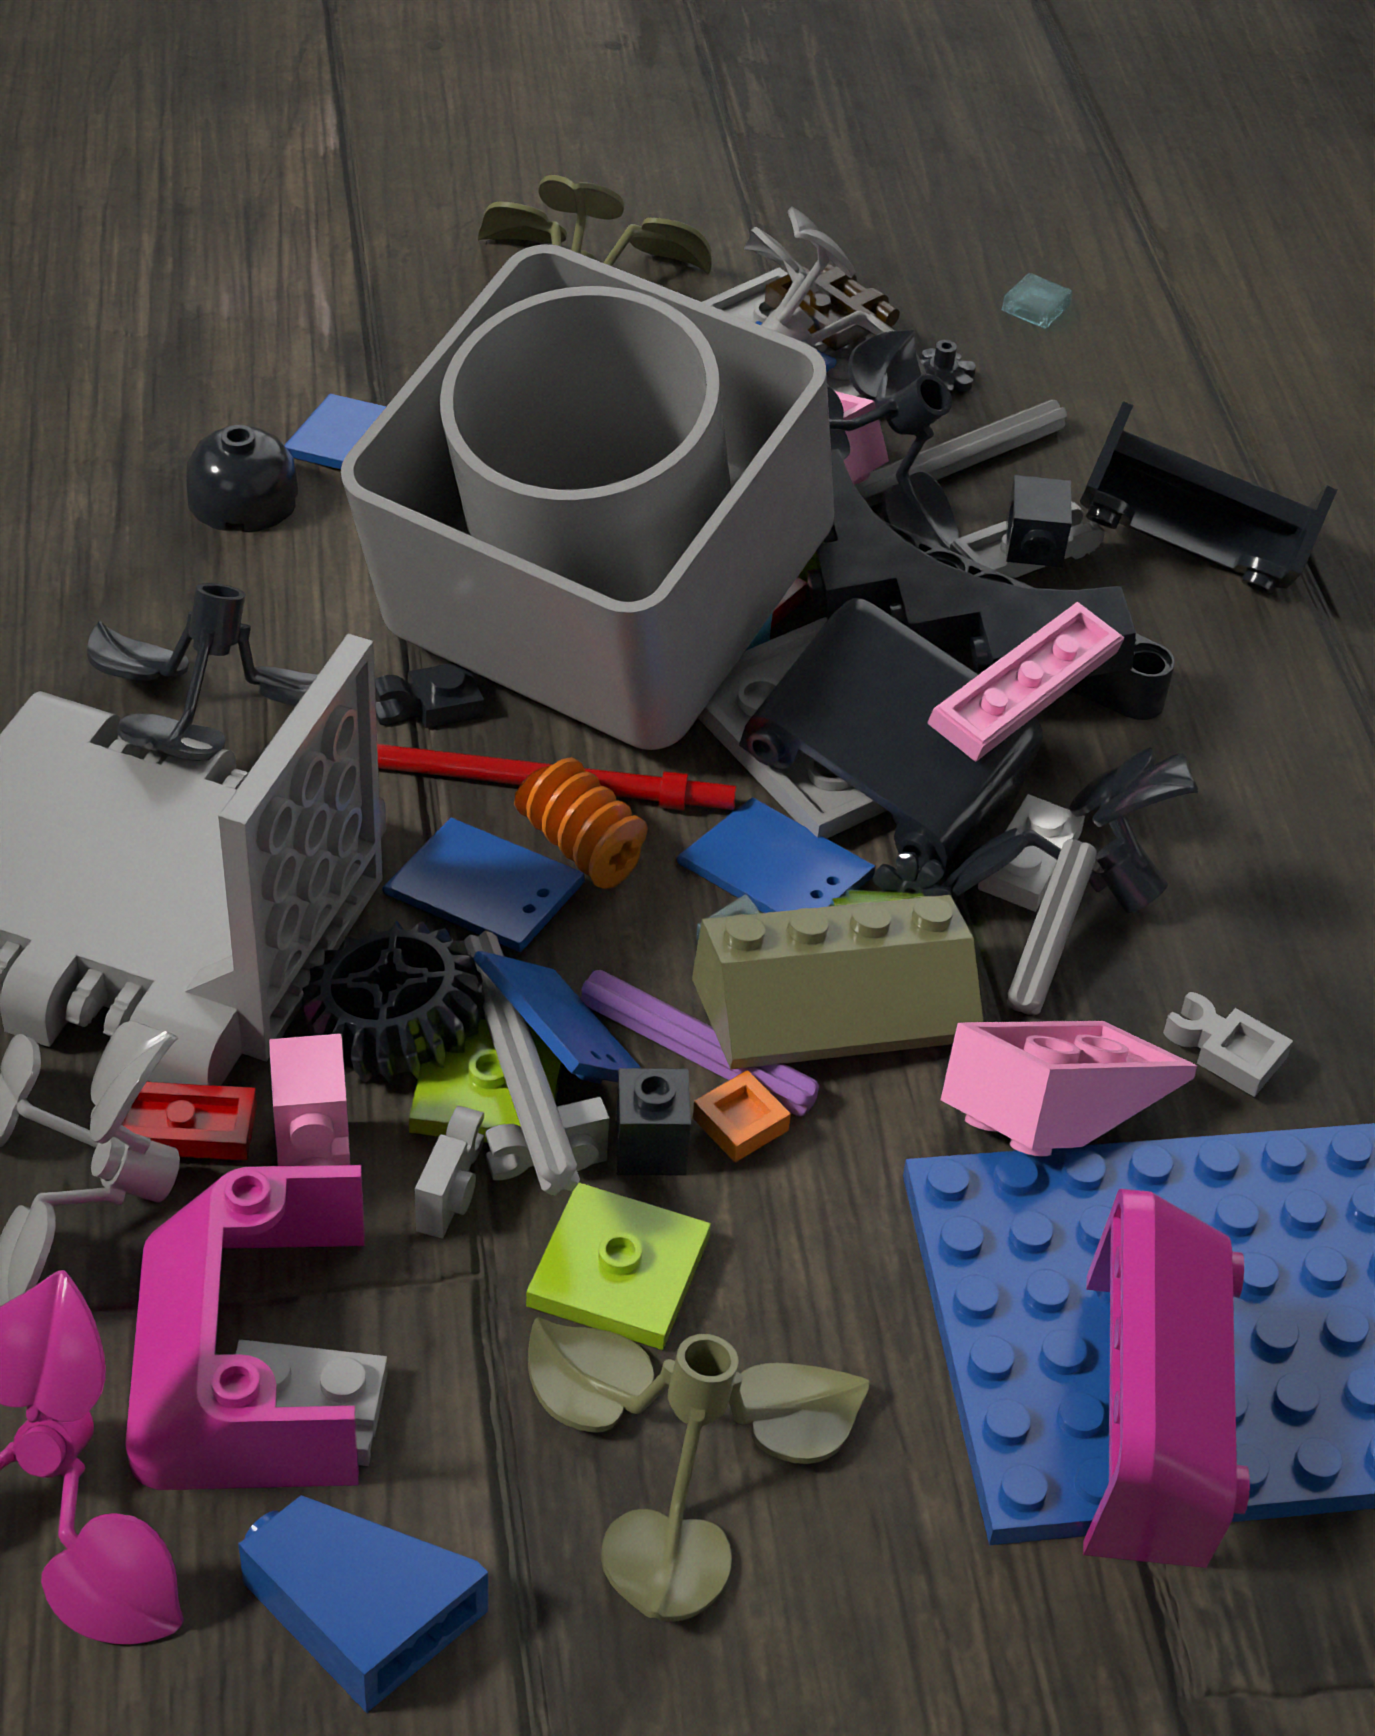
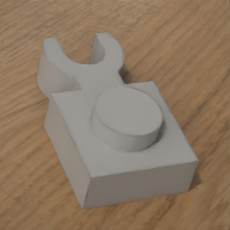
M1189 992L1185 996L1181 1011L1182 1015L1191 1020L1184 1019L1179 1014L1171 1012L1168 1015L1163 1032L1170 1041L1177 1045L1201 1048L1197 1064L1253 1097L1259 1093L1288 1058L1293 1040L1237 1008L1225 1019L1216 1013L1214 1005L1206 997L1194 992Z
M601 1097L558 1106L557 1109L577 1163V1171L585 1169L592 1164L607 1161L609 1116ZM503 1124L486 1131V1138L491 1152L486 1153V1161L493 1180L513 1178L523 1173L529 1167L534 1166L520 1126Z
M458 1105L451 1116L446 1135L440 1134L415 1187L417 1232L443 1239L454 1213L464 1215L467 1211L476 1182V1175L468 1172L471 1163L476 1161L484 1143V1135L478 1133L484 1120V1112Z

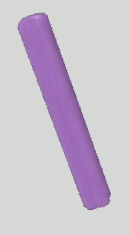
M595 970L583 984L581 1000L594 1011L727 1080H731L748 1070L790 1113L796 1116H805L814 1105L819 1089V1084L815 1079L785 1064L730 1070L712 1026L603 970Z

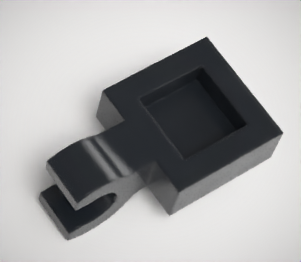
M455 663L408 671V682L397 675H384L375 679V691L380 702H376V718L380 725H393L405 719L418 716L421 717L425 728L483 718L484 699L470 670Z

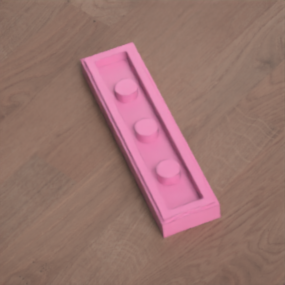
M1076 602L933 709L927 724L976 762L1116 654L1124 637L1083 605Z

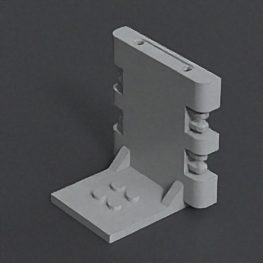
M352 634L346 635L250 772L237 769L235 755L227 749H221L210 760L203 761L174 757L160 750L150 751L143 760L138 758L141 747L125 742L118 736V724L121 720L118 715L42 691L34 693L0 734V1011L4 1032L13 1035H27L32 1037L37 1043L50 1047L67 1022L85 1027L91 1023L92 1018H95L102 1006L110 1008L105 1018L103 1031L108 1036L112 1037L117 1028L123 1023L135 1021L172 1033L178 1037L147 1081L221 1086L242 1053L267 1062L270 1057L269 1039L282 1038L303 1005L302 999L304 996L302 988L309 984L310 968L323 965L324 950H338L345 936H347L382 881L381 837L386 831V807L384 800L379 798L373 641ZM183 738L181 740L182 743L193 748H212L209 744L194 739Z

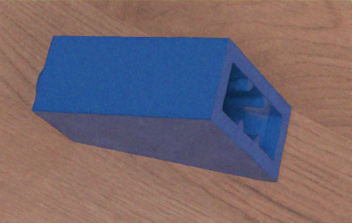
M302 1495L280 1512L274 1510L260 1517L250 1527L244 1540L238 1544L243 1584L366 1713L488 1612V1571L478 1561Z

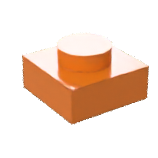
M746 1070L696 1099L693 1105L692 1118L734 1162H737L789 1131L791 1113Z

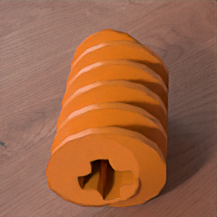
M570 757L561 759L551 766L541 767L532 772L515 792L514 805L517 811L527 817L535 829L542 831L550 843L558 846L566 858L574 861L581 872L590 876L595 886L603 889L616 887L636 867L640 859V849L646 839L648 830L645 820L636 815L632 816L630 807L622 801H616L614 792L610 788L601 786L596 775L585 772L584 766L579 760Z

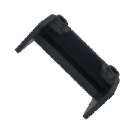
M1123 401L1079 501L1082 506L1088 509L1086 518L1110 529H1117L1118 524L1124 525L1244 575L1241 580L1243 584L1259 592L1273 594L1275 587L1288 588L1302 574L1338 489L1327 485L1309 506L1303 505L1124 431L1123 429L1134 405Z

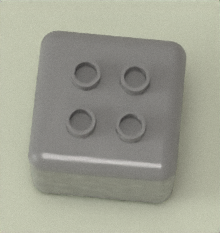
M544 244L531 246L517 252L502 266L353 446L342 463L341 478L386 626L397 637L634 747L656 750L666 748L678 742L691 728L826 538L833 525L834 497L827 374L823 357L815 348L804 342L564 247Z

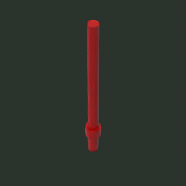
M377 744L378 768L521 785L535 770L553 765ZM584 768L585 772L596 775L601 786L610 788L617 797L659 801L660 808L683 811L686 805L734 810L737 792V786L692 781L689 780V774L664 771L663 776L658 777Z

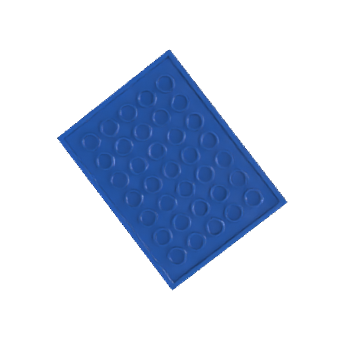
M1375 1123L1097 1144L1073 1148H1053L1049 1156H1034L1020 1151L906 1159L903 1179L989 1545L1086 1536L1109 1484L1110 1292L1086 1290L1088 1271L1119 1189L1153 1192L1229 1236L1232 1251L1243 1253V1288L1239 1298L1233 1297L1237 1465L1248 1467L1250 1489L1245 1514L1234 1513L1232 1522L1375 1509Z

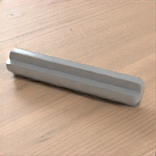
M1069 839L1063 843L1008 992L1007 1004L1014 1011L1032 1016L1041 1012L1095 864L1097 852L1094 846L1089 843H1082L1076 839Z

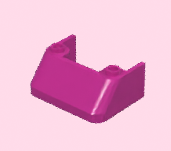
M361 1165L243 1167L232 1170L218 1179L148 1237L143 1249L126 1433V1451L129 1467L133 1476L141 1484L157 1490L359 1485L355 1406L276 1407V1380L270 1367L262 1360L249 1355H215L222 1248L364 1246L365 1230Z
M1118 1190L1087 1274L1086 1290L1110 1292L1109 1484L1083 1540V1555L1206 1568L1232 1522L1233 1514H1245L1249 1500L1250 1478L1248 1467L1237 1465L1233 1297L1239 1298L1243 1288L1244 1256L1242 1252L1232 1251L1229 1236L1149 1191Z

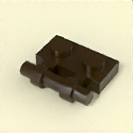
M829 263L815 281L819 290L815 294L809 290L799 304V307L814 321V324L808 329L810 334L856 311L866 312L869 315L872 314L889 327L894 326L900 316V311L889 304L887 295L873 287L865 288L857 282L855 274L850 278L839 267H834ZM802 267L807 273L810 272L807 268ZM789 274L766 284L764 302L774 309L781 304L793 283ZM851 325L825 338L822 342L837 351L872 332L859 325Z

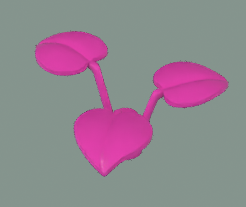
M61 1270L53 1273L32 1289L0 1306V1404L7 1407L27 1406V1420L16 1432L14 1442L9 1443L0 1452V1470L12 1462H18L25 1472L33 1476L50 1478L61 1474L64 1477L58 1536L61 1543L67 1549L55 1555L44 1567L41 1578L46 1600L58 1618L75 1632L97 1641L113 1644L150 1642L175 1633L184 1622L178 1599L176 1569L165 1542L146 1522L134 1516L117 1513L94 1517L82 1528L79 1535L75 1530L79 1477L85 1471V1465L77 1456L87 1446L93 1435L94 1422L90 1410L102 1394L105 1383L106 1364L101 1338L91 1310L74 1281L66 1271Z

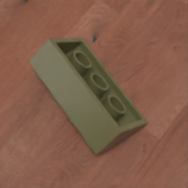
M951 895L924 896L912 899L863 902L850 905L801 908L789 911L748 915L739 914L702 919L692 980L730 1070L949 1045L954 1042L958 1023L983 1022L974 938Z

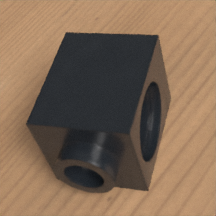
M1014 475L1006 517V562L1063 568L1072 525L1071 481Z
M619 1068L616 1107L617 1175H686L691 1129L688 1069Z

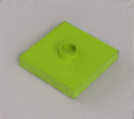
M480 1019L478 1024L479 1034L466 1037L465 1053L446 1052L444 1068L435 1066L431 1062L422 1064L409 1114V1133L432 1136L446 1135L449 1121L458 1105L484 1112V1120L478 1133L484 1135V1142L488 1143L486 1131L490 1128L503 1124H515L521 1127L486 1020ZM528 1025L556 1102L563 1063L534 1029Z
M578 1183L571 1194L527 1289L526 1307L592 1328L610 1331L630 1340L663 1350L710 1238L711 1223Z

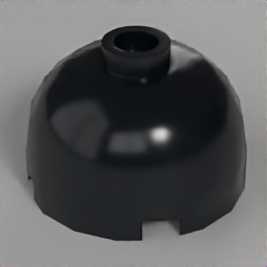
M232 425L216 430L199 441L187 462L186 486L188 508L197 520L213 529L226 531L225 523L244 524L245 532H258L278 525L289 517L296 507L295 497L298 495V482L293 456L277 436L263 429L246 425Z

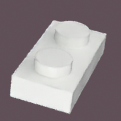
M1028 794L1006 831L1017 828L1020 833L1026 830H1033L1062 849L1063 843L1067 840H1077L1079 838L1085 816L1075 817L1068 809ZM1035 846L1025 847L1012 862L979 882L978 889L1036 912L1043 900L1057 860Z

